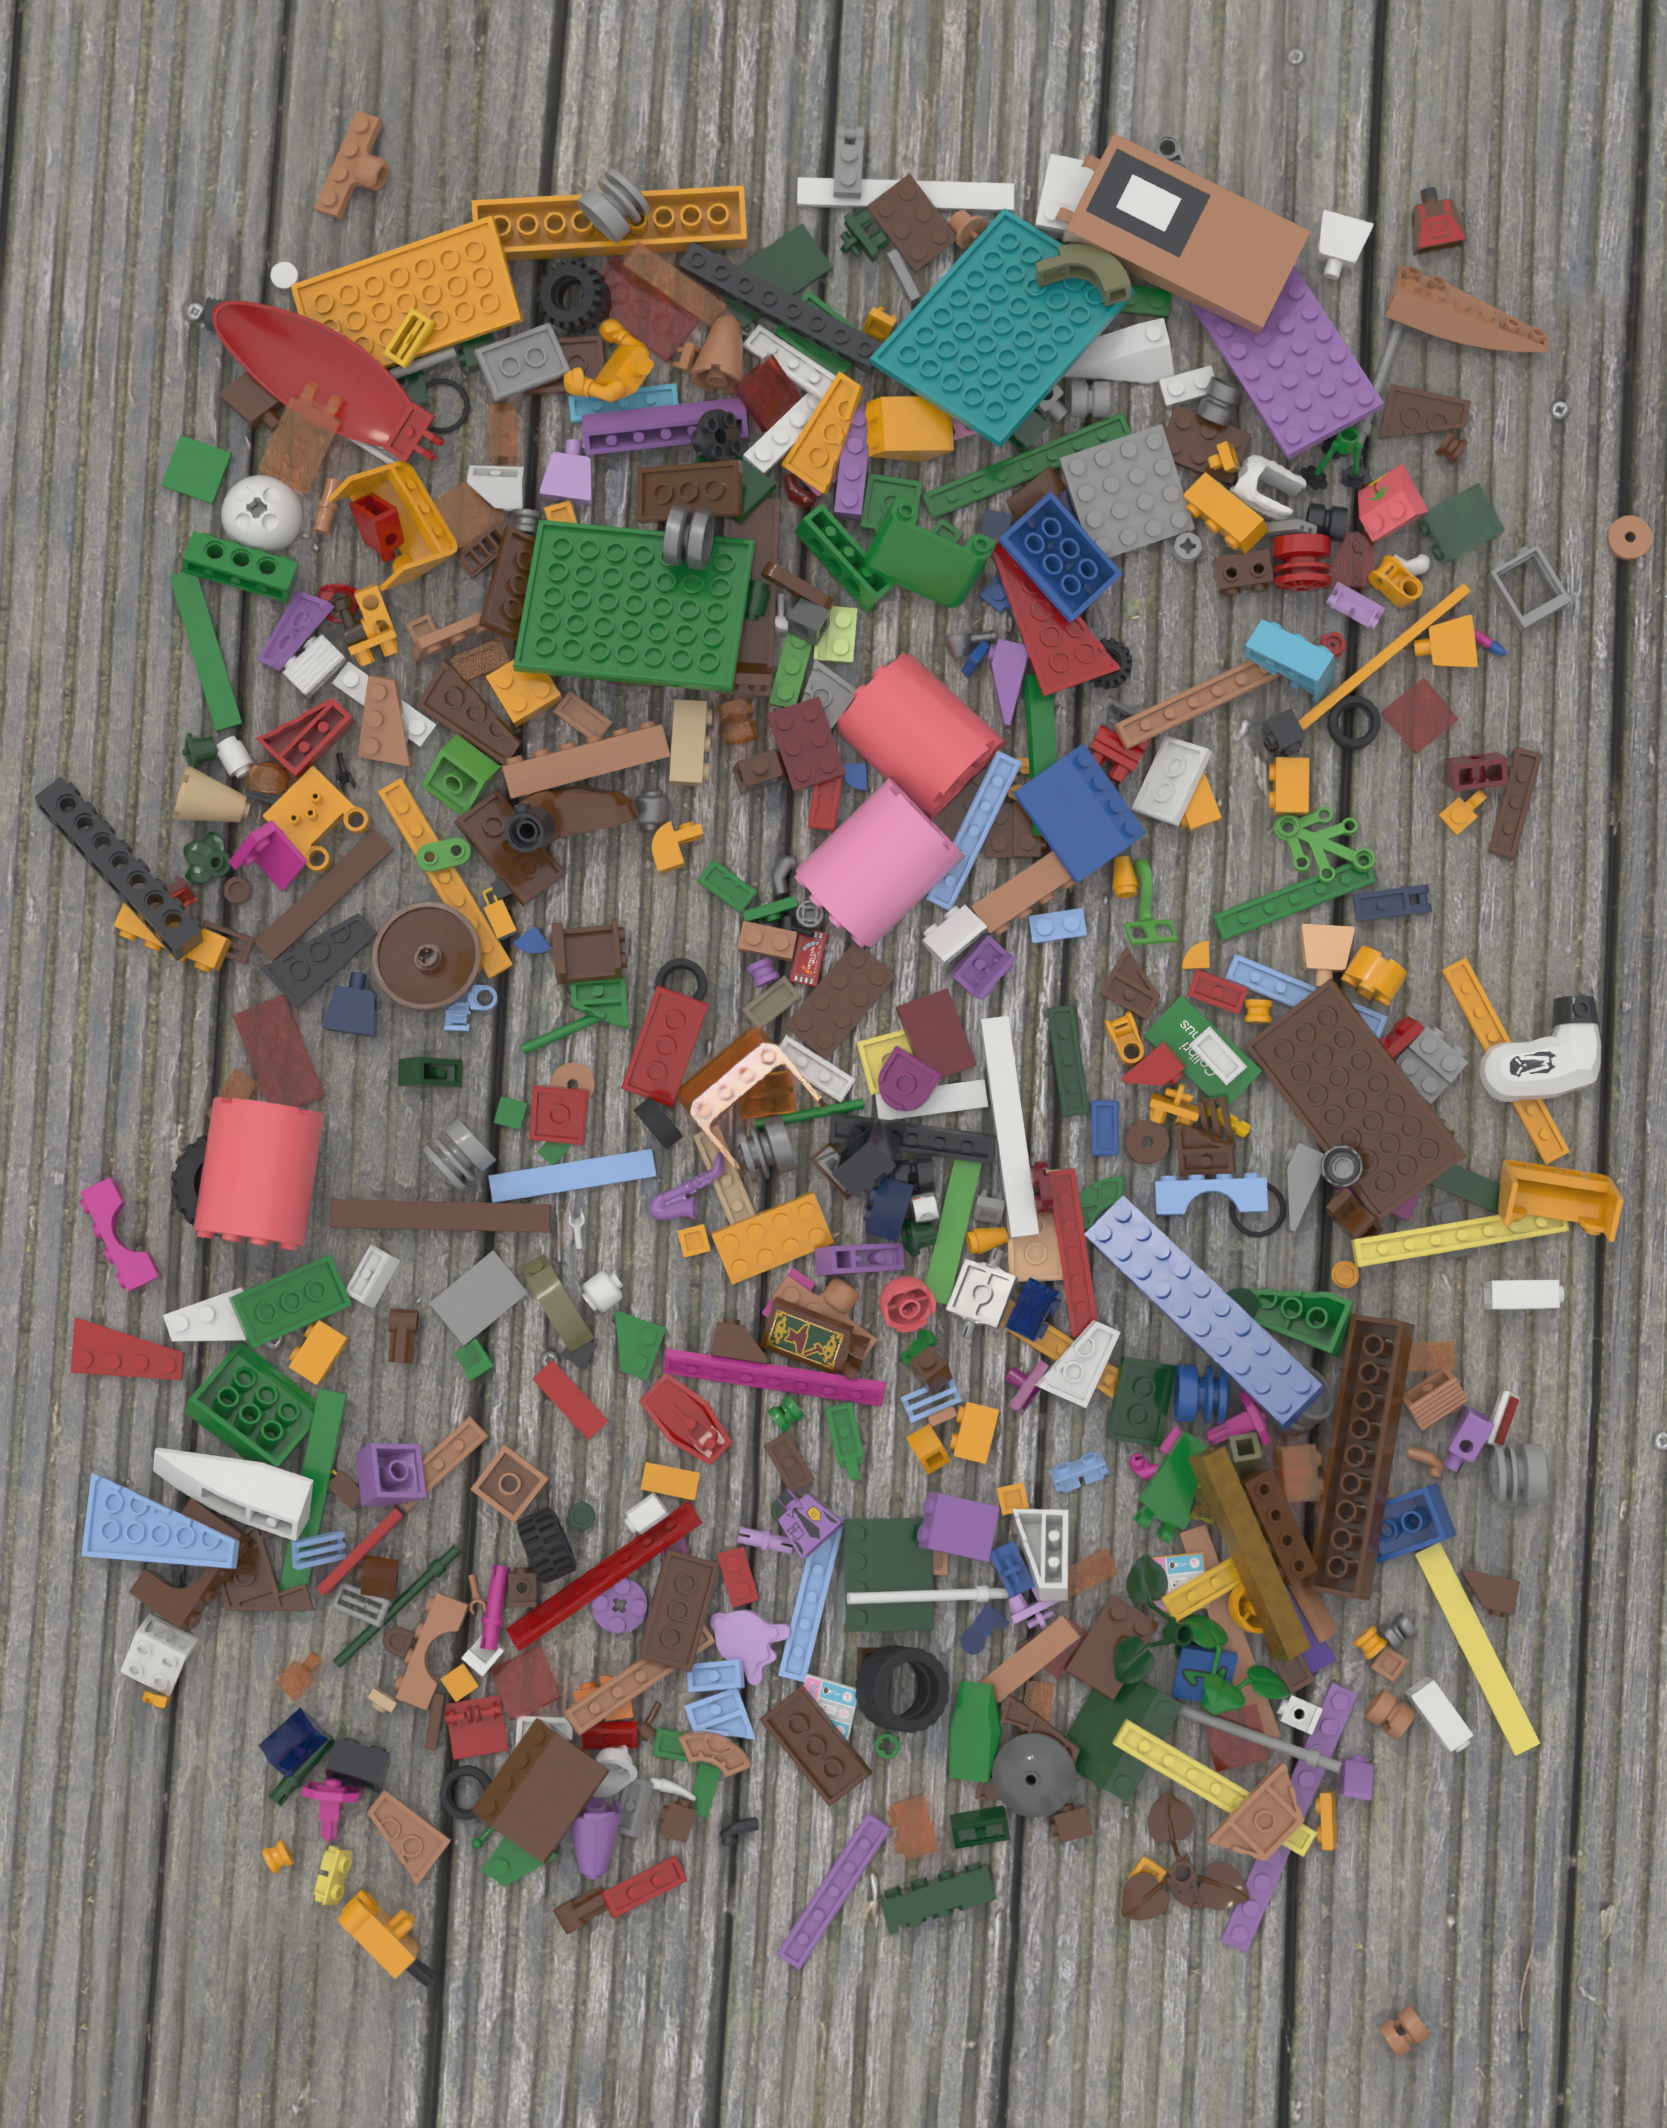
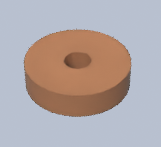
M1628 515L1617 519L1607 533L1609 550L1614 556L1622 560L1631 561L1640 558L1647 552L1652 542V532L1649 525L1637 516ZM1625 534H1631L1634 541H1626Z
M567 1063L560 1066L552 1076L551 1086L568 1087V1083L571 1080H576L578 1082V1089H589V1101L595 1091V1080L590 1070L579 1063Z

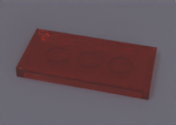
M614 254L600 272L606 279L604 282L610 288L606 293L611 296V302L606 303L609 311L608 313L603 312L602 315L607 319L617 320L626 331L630 332L632 337L644 343L648 350L668 363L677 352V348L681 347L699 324L700 319Z
M284 994L232 1015L268 1103L299 1108L326 1096Z

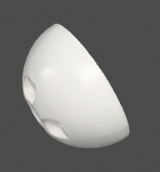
M255 475L239 481L230 489L222 505L221 520L224 531L230 541H235L241 546L251 549H262L268 554H275L289 546L299 533L302 524V507L296 493L284 481L272 476Z

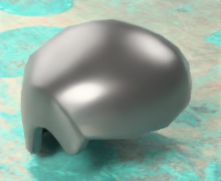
M1334 1146L1325 1152L1321 1160L1322 1175L1333 1186L1339 1188L1350 1187L1359 1180L1363 1172L1362 1158L1350 1146Z

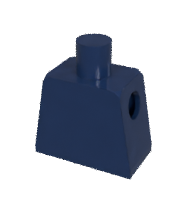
M351 972L349 987L336 985L322 1023L324 1030L377 1038V993L365 990L367 974Z

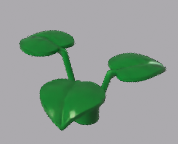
M1188 1615L1183 1618L1184 1623L1191 1625L1193 1628V1641L1202 1647L1215 1648L1216 1650L1211 1674L1206 1675L1203 1680L1205 1694L1201 1699V1704L1206 1710L1212 1712L1213 1715H1217L1222 1712L1242 1709L1246 1699L1241 1689L1246 1685H1252L1253 1691L1264 1698L1284 1699L1289 1697L1290 1692L1284 1681L1274 1671L1262 1665L1249 1667L1247 1670L1249 1678L1244 1679L1237 1686L1229 1684V1681H1225L1216 1675L1222 1651L1220 1645L1228 1643V1636L1225 1630L1217 1622L1205 1616Z

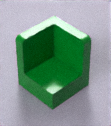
M478 1338L473 1339L471 1343L455 1352L469 1381L475 1380L495 1367Z

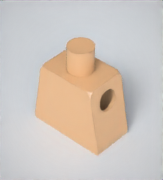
M1301 924L1299 935L1304 971H1316L1315 987H1320L1326 981L1333 978V973H1343L1346 970L1355 927Z

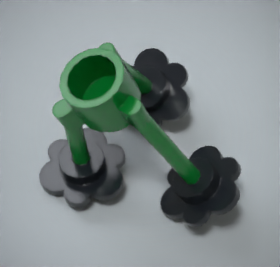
M1350 426L1323 441L1321 451L1325 454V457L1319 466L1309 465L1307 468L1303 467L1300 470L1301 477L1306 481V485H1310L1314 490L1319 488L1326 489L1328 482L1325 480L1326 475L1322 471L1331 457L1334 460H1338L1341 456L1346 457L1351 452H1354L1353 465L1348 470L1345 469L1341 472L1342 485L1359 489L1362 485L1366 486L1371 483L1370 471L1366 468L1362 469L1360 466L1362 444L1358 442L1359 432L1355 428Z

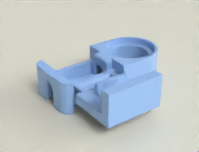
M474 985L470 992L459 1002L450 1006L449 1010L445 1008L444 1030L470 1032V1024H467V1015H471V1011L492 1010L498 1002L496 991L487 985ZM484 990L490 991L493 995V1001L487 1006H482L477 1001L478 994Z

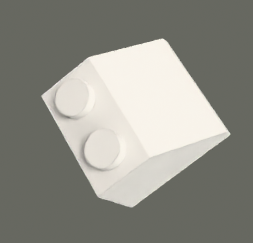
M956 905L944 915L947 919L940 926L934 923L923 933L925 935V938L922 940L923 945L943 968L986 932L987 926L966 905L960 909Z

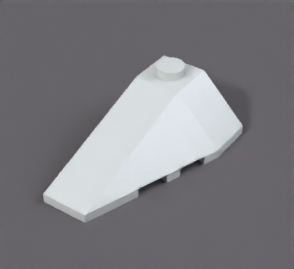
M1164 318L1136 324L1098 336L1063 377L1151 384L1158 382L1159 379L1174 376L1171 346Z

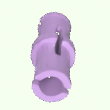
M740 1526L739 1534L748 1535L750 1538L738 1535L737 1544L741 1543L759 1547L761 1551L765 1552L768 1549L791 1555L793 1547L782 1545V1543L793 1545L788 1537L772 1534L771 1530L767 1529L763 1532Z

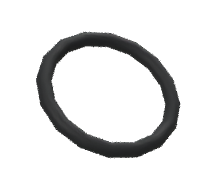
M445 378L434 379L426 383L427 389L439 384L453 386L460 392L464 401L462 416L455 424L444 428L430 426L428 429L438 434L450 433L459 428L467 419L470 410L469 397L464 388L455 381Z
M1267 1183V1189L1271 1190L1278 1198L1280 1216L1277 1222L1268 1230L1255 1232L1244 1228L1237 1220L1235 1204L1230 1200L1229 1214L1232 1223L1240 1232L1249 1237L1261 1238L1271 1235L1281 1226L1285 1218L1286 1204L1283 1195L1275 1186Z

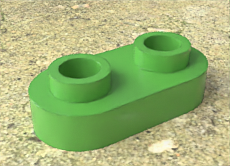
M458 837L423 845L417 852L416 860L420 868L426 872H437L462 866L470 860L471 847L467 841ZM456 846L462 849L461 854L458 856L452 854V849ZM433 853L435 859L432 862H427L425 860L426 854Z

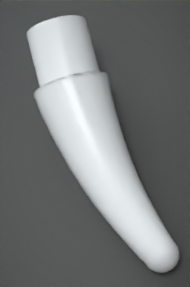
M650 1778L649 1780L654 1783V1790L675 1794L691 1801L696 1800L692 1793L672 1781L664 1778Z

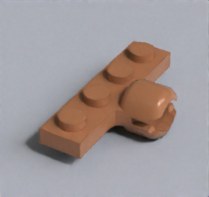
M356 111L314 207L318 213L341 220L356 187L362 186L377 191L382 189L387 183L390 171L388 163L382 158L370 155L383 124L379 117Z
M787 1274L771 1296L773 1300L778 1297L854 1326L853 1334L870 1338L863 1358L853 1355L857 1359L863 1361L878 1340L877 1337L848 1317L850 1310L859 1299V1293L853 1286L841 1278H833L825 1290L818 1295Z

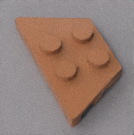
M1280 1761L1206 1840L1210 1844L1266 1861L1305 1821L1296 1800L1297 1796L1294 1787L1291 1785L1288 1776L1287 1766Z

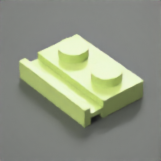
M832 607L830 611V626L818 645L814 647V661L816 659L818 661L853 664L858 608Z

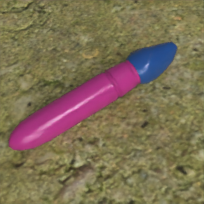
M1474 628L1475 640L1478 644L1488 648L1495 655H1507V651L1499 642L1492 641L1488 636Z

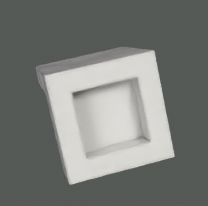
M481 1635L461 1659L481 1676H484L506 1648L498 1642L497 1651L481 1649Z

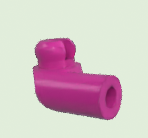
M1140 1453L1133 1454L1129 1460L1131 1471L1144 1480L1151 1479L1161 1464L1152 1465Z

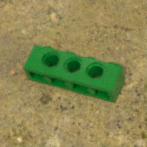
M820 504L805 516L795 529L794 533L866 613L882 601L895 584L868 571L864 564L866 552L823 504Z
M193 531L182 558L183 572L284 603H288L298 578V563L284 556H274L262 549L244 547L235 541L221 540L209 533ZM211 556H219L220 558L213 559V558H210V557H211ZM242 563L246 564V566L240 567L237 564ZM269 571L272 574L267 575L263 574V572Z

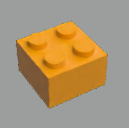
M514 660L487 675L486 678L513 724L518 728L558 704L562 700V696L549 675L515 672L513 669Z

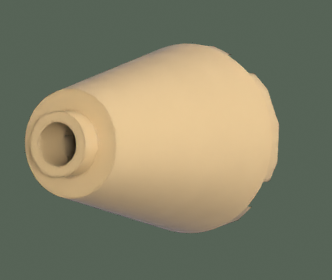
M185 766L172 818L177 820L240 823L241 818L247 819L251 803L246 802L247 796L193 767Z

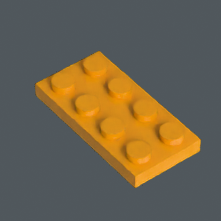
M814 1191L711 1232L732 1285L814 1252L815 1248L826 1247L834 1243Z

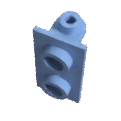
M1100 1451L1097 1453H1086L1078 1460L1070 1463L1062 1462L1056 1465L1055 1468L1048 1470L1056 1492L1062 1491L1063 1494L1081 1487L1079 1477L1083 1476L1087 1485L1104 1479V1475L1109 1474L1106 1462Z

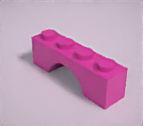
M109 1177L81 1191L80 1193L83 1197L80 1200L81 1206L87 1215L91 1213L95 1222L92 1224L93 1231L98 1239L103 1238L107 1247L104 1249L105 1256L110 1264L115 1263L119 1271L116 1274V1278L121 1288H127L129 1292H134L162 1278L150 1252H134L128 1249L118 1237L116 1221L121 1209L126 1205V1201L115 1178Z

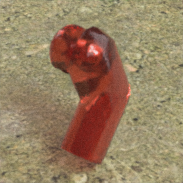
M794 473L783 476L787 498L791 503L801 508L815 505L816 495L811 491L808 492L800 488L797 476Z

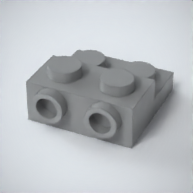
M1426 1026L1395 1060L1429 1105L1435 1101L1469 1063L1464 1059L1467 1054L1455 1044L1453 1047L1449 1046L1444 1041L1446 1038L1445 1034L1435 1026L1432 1029Z

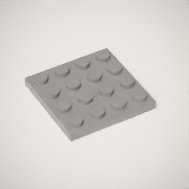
M1162 424L1058 458L1078 523L1109 558L1195 529L1191 514L1185 508L1187 502L1183 497L1184 492Z

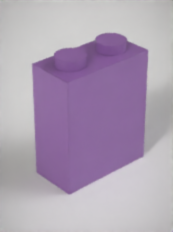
M929 1493L923 1503V1524L920 1525L917 1532L918 1548L975 1561L989 1562L1000 1507L941 1493Z

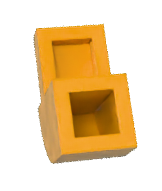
M670 821L658 829L652 841V854L659 875L685 867L679 845L704 838L700 823L696 825L694 821L684 823L678 826V831L674 832Z

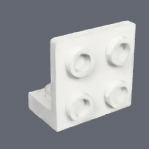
M149 1613L135 1633L122 1665L121 1673L170 1696L182 1667L195 1648L199 1638Z

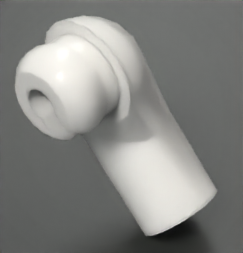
M1396 554L1393 556L1414 576L1423 574L1429 569L1430 558L1425 554H1420L1417 558L1408 561Z

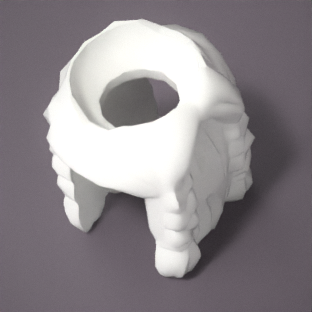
M1252 455L1243 461V466L1238 472V482L1229 491L1259 516L1272 522L1287 520L1293 510L1260 494L1257 491L1258 480L1260 479L1293 497H1296L1297 493L1300 492L1301 488L1304 489L1307 483L1301 476L1292 473L1275 461H1269L1262 456Z

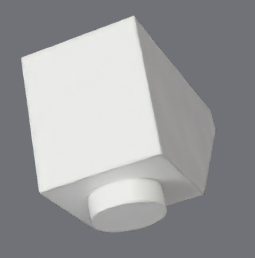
M469 465L467 483L494 508H502L506 511L523 509L525 497L524 467Z

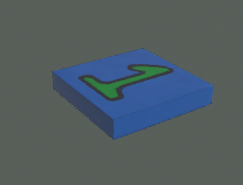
M1196 1645L1181 1647L1171 1689L1172 1697L1201 1702L1205 1694L1203 1680L1206 1675L1211 1674L1216 1653L1215 1648H1205ZM1221 1651L1216 1675L1225 1681H1229V1684L1232 1683L1238 1659L1237 1652Z

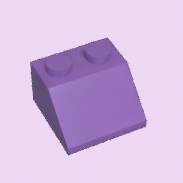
M370 1443L356 1452L361 1506L386 1507L426 1498L420 1444Z

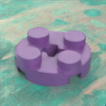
M624 1578L592 1600L593 1615L598 1624L605 1630L616 1634L630 1632L637 1628L645 1618L648 1609L646 1593L637 1582ZM615 1598L627 1601L624 1613L620 1610L616 1612L613 1610L612 1607L615 1605L613 1600Z

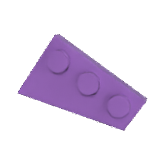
M297 590L257 660L265 666L280 671L335 606L328 601Z

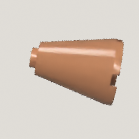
M724 315L715 320L691 369V381L698 388L710 393H714V389L723 390L722 395L737 394L742 391L744 385L742 324L736 317Z

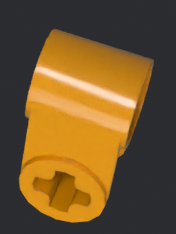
M1391 555L1384 556L1381 560L1382 564L1378 569L1371 571L1368 575V580L1373 587L1381 591L1395 606L1400 608L1407 607L1420 597L1423 592L1420 580L1412 575L1397 558ZM1403 588L1407 590L1409 596L1404 592Z
M1127 1011L1125 1016L1112 1021L1104 1020L1106 1031L1121 1063L1129 1067L1137 1065L1143 1058L1144 1046L1131 1012ZM1127 1046H1134L1137 1048L1139 1056L1135 1059H1128L1124 1055V1049Z

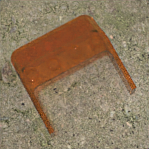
M760 1028L746 1030L687 1080L678 1091V1099L685 1110L742 1177L746 1174V1171L711 1131V1124L779 1066H787L822 1108L827 1106L816 1090L801 1075L799 1070L790 1062L775 1042Z

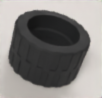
M887 1645L881 1649H876L863 1661V1665L857 1673V1680H855V1696L860 1711L864 1713L868 1721L881 1728L904 1733H916L917 1731L928 1729L929 1726L934 1725L938 1721L937 1719L942 1716L949 1700L950 1684H948V1675L943 1668V1664L932 1653L920 1648ZM907 1662L917 1676V1696L907 1711L896 1715L887 1701V1683L892 1672L899 1665Z

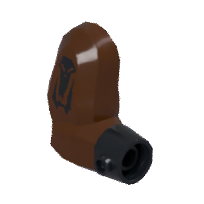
M576 785L556 791L542 790L526 796L520 804L514 806L515 813L507 822L505 831L509 844L514 849L524 853L536 850L559 838L621 825L638 818L640 813L635 800L620 791Z

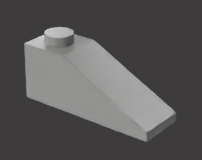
M1299 1142L1295 1144L1294 1148L1289 1146L1283 1159L1287 1163L1284 1169L1287 1231L1291 1233L1296 1231L1322 1173L1321 1160L1324 1156L1323 1153Z

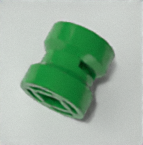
M790 1395L783 1398L782 1403L778 1407L773 1406L767 1411L783 1433L791 1428L793 1422L800 1421L806 1417Z

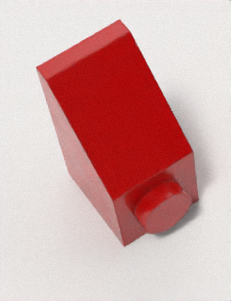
M1164 1041L1121 1079L1124 1083L1164 1086L1167 1082H1170L1173 1085L1185 1075L1182 1070L1186 1067V1064L1168 1043Z

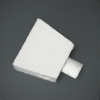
M1323 210L1319 222L1316 260L1326 263L1323 276L1338 280L1342 267L1353 269L1373 228V223Z

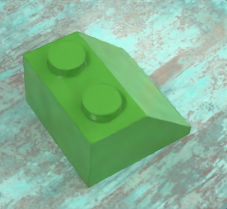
M457 734L440 750L421 786L459 815H463L478 803L491 786L501 767Z

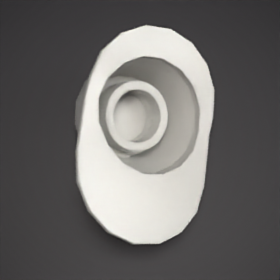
M627 1746L606 1748L597 1754L596 1760L607 1767L610 1772L592 1797L605 1798L613 1796L637 1778L638 1771L633 1765L630 1754H628Z

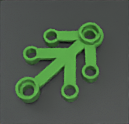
M1321 807L1317 812L1301 818H1296L1293 815L1279 817L1275 822L1274 832L1280 840L1288 843L1294 858L1293 867L1295 871L1304 873L1310 867V859L1303 854L1299 840L1309 843L1319 868L1318 878L1324 884H1330L1335 879V870L1329 865L1324 850L1352 862L1354 868L1360 872H1367L1373 868L1375 855L1370 849L1360 848L1354 851L1329 840L1343 834L1353 836L1358 829V823L1355 819L1346 818L1340 824L1313 833L1304 828L1316 823L1328 825L1333 817L1330 808ZM1326 812L1329 818L1323 820L1319 817V814ZM1347 823H1351L1355 828L1348 831L1344 826ZM1286 825H1290L1293 828V831L1290 833L1284 832L1283 827ZM1361 858H1366L1369 863L1365 866H1362L1359 864L1358 860ZM1304 860L1307 865L1301 868L1297 865V861ZM1329 871L1332 876L1326 879L1322 876V873Z

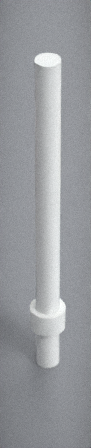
M987 1585L975 1586L974 1589L847 1593L848 1604L975 1600L978 1603L988 1602L989 1599L1009 1598L1006 1588H988Z

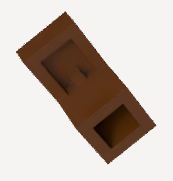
M1347 1188L1334 1195L1326 1206L1327 1214L1352 1240L1378 1236L1383 1231L1376 1218L1359 1204L1353 1193Z

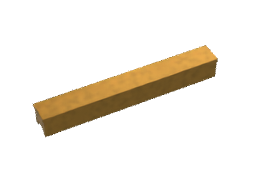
M1225 1446L1216 1450L1214 1447H1209L1195 1456L1188 1457L1275 1660L1292 1661L1294 1657L1311 1648Z

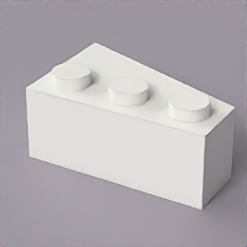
M241 1287L164 1314L163 1317L171 1340L174 1342L246 1341L229 1297L247 1290V1288Z
M1013 1509V1523L1039 1600L1068 1601V1510Z

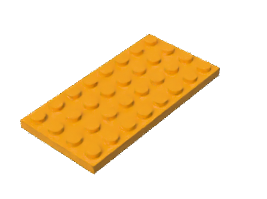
M492 215L291 285L298 314L321 322L347 336L373 355L385 368L397 365L396 362L385 356L383 352L411 308H414L436 323L415 358L524 321L495 218ZM418 317L414 319L393 353L395 356L419 319ZM422 328L420 329V331H419L418 334L416 335L415 339L413 340V342L411 343L410 347L408 348V350L406 351L405 355L403 356V358H402L401 360H403L404 357L406 356L407 352H408L409 349L411 348L412 344H413L414 341L416 340V338H417V336L419 335V333L421 332Z

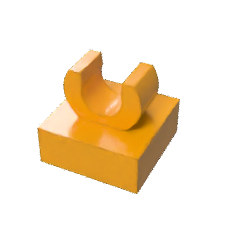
M882 306L878 309L873 307L868 314L862 332L884 343L893 332L897 322L896 314L893 313L892 316H889L883 312L884 308Z
M1228 441L1217 444L1219 454L1208 457L1211 469L1217 470L1224 467V470L1231 474L1241 470L1234 445Z

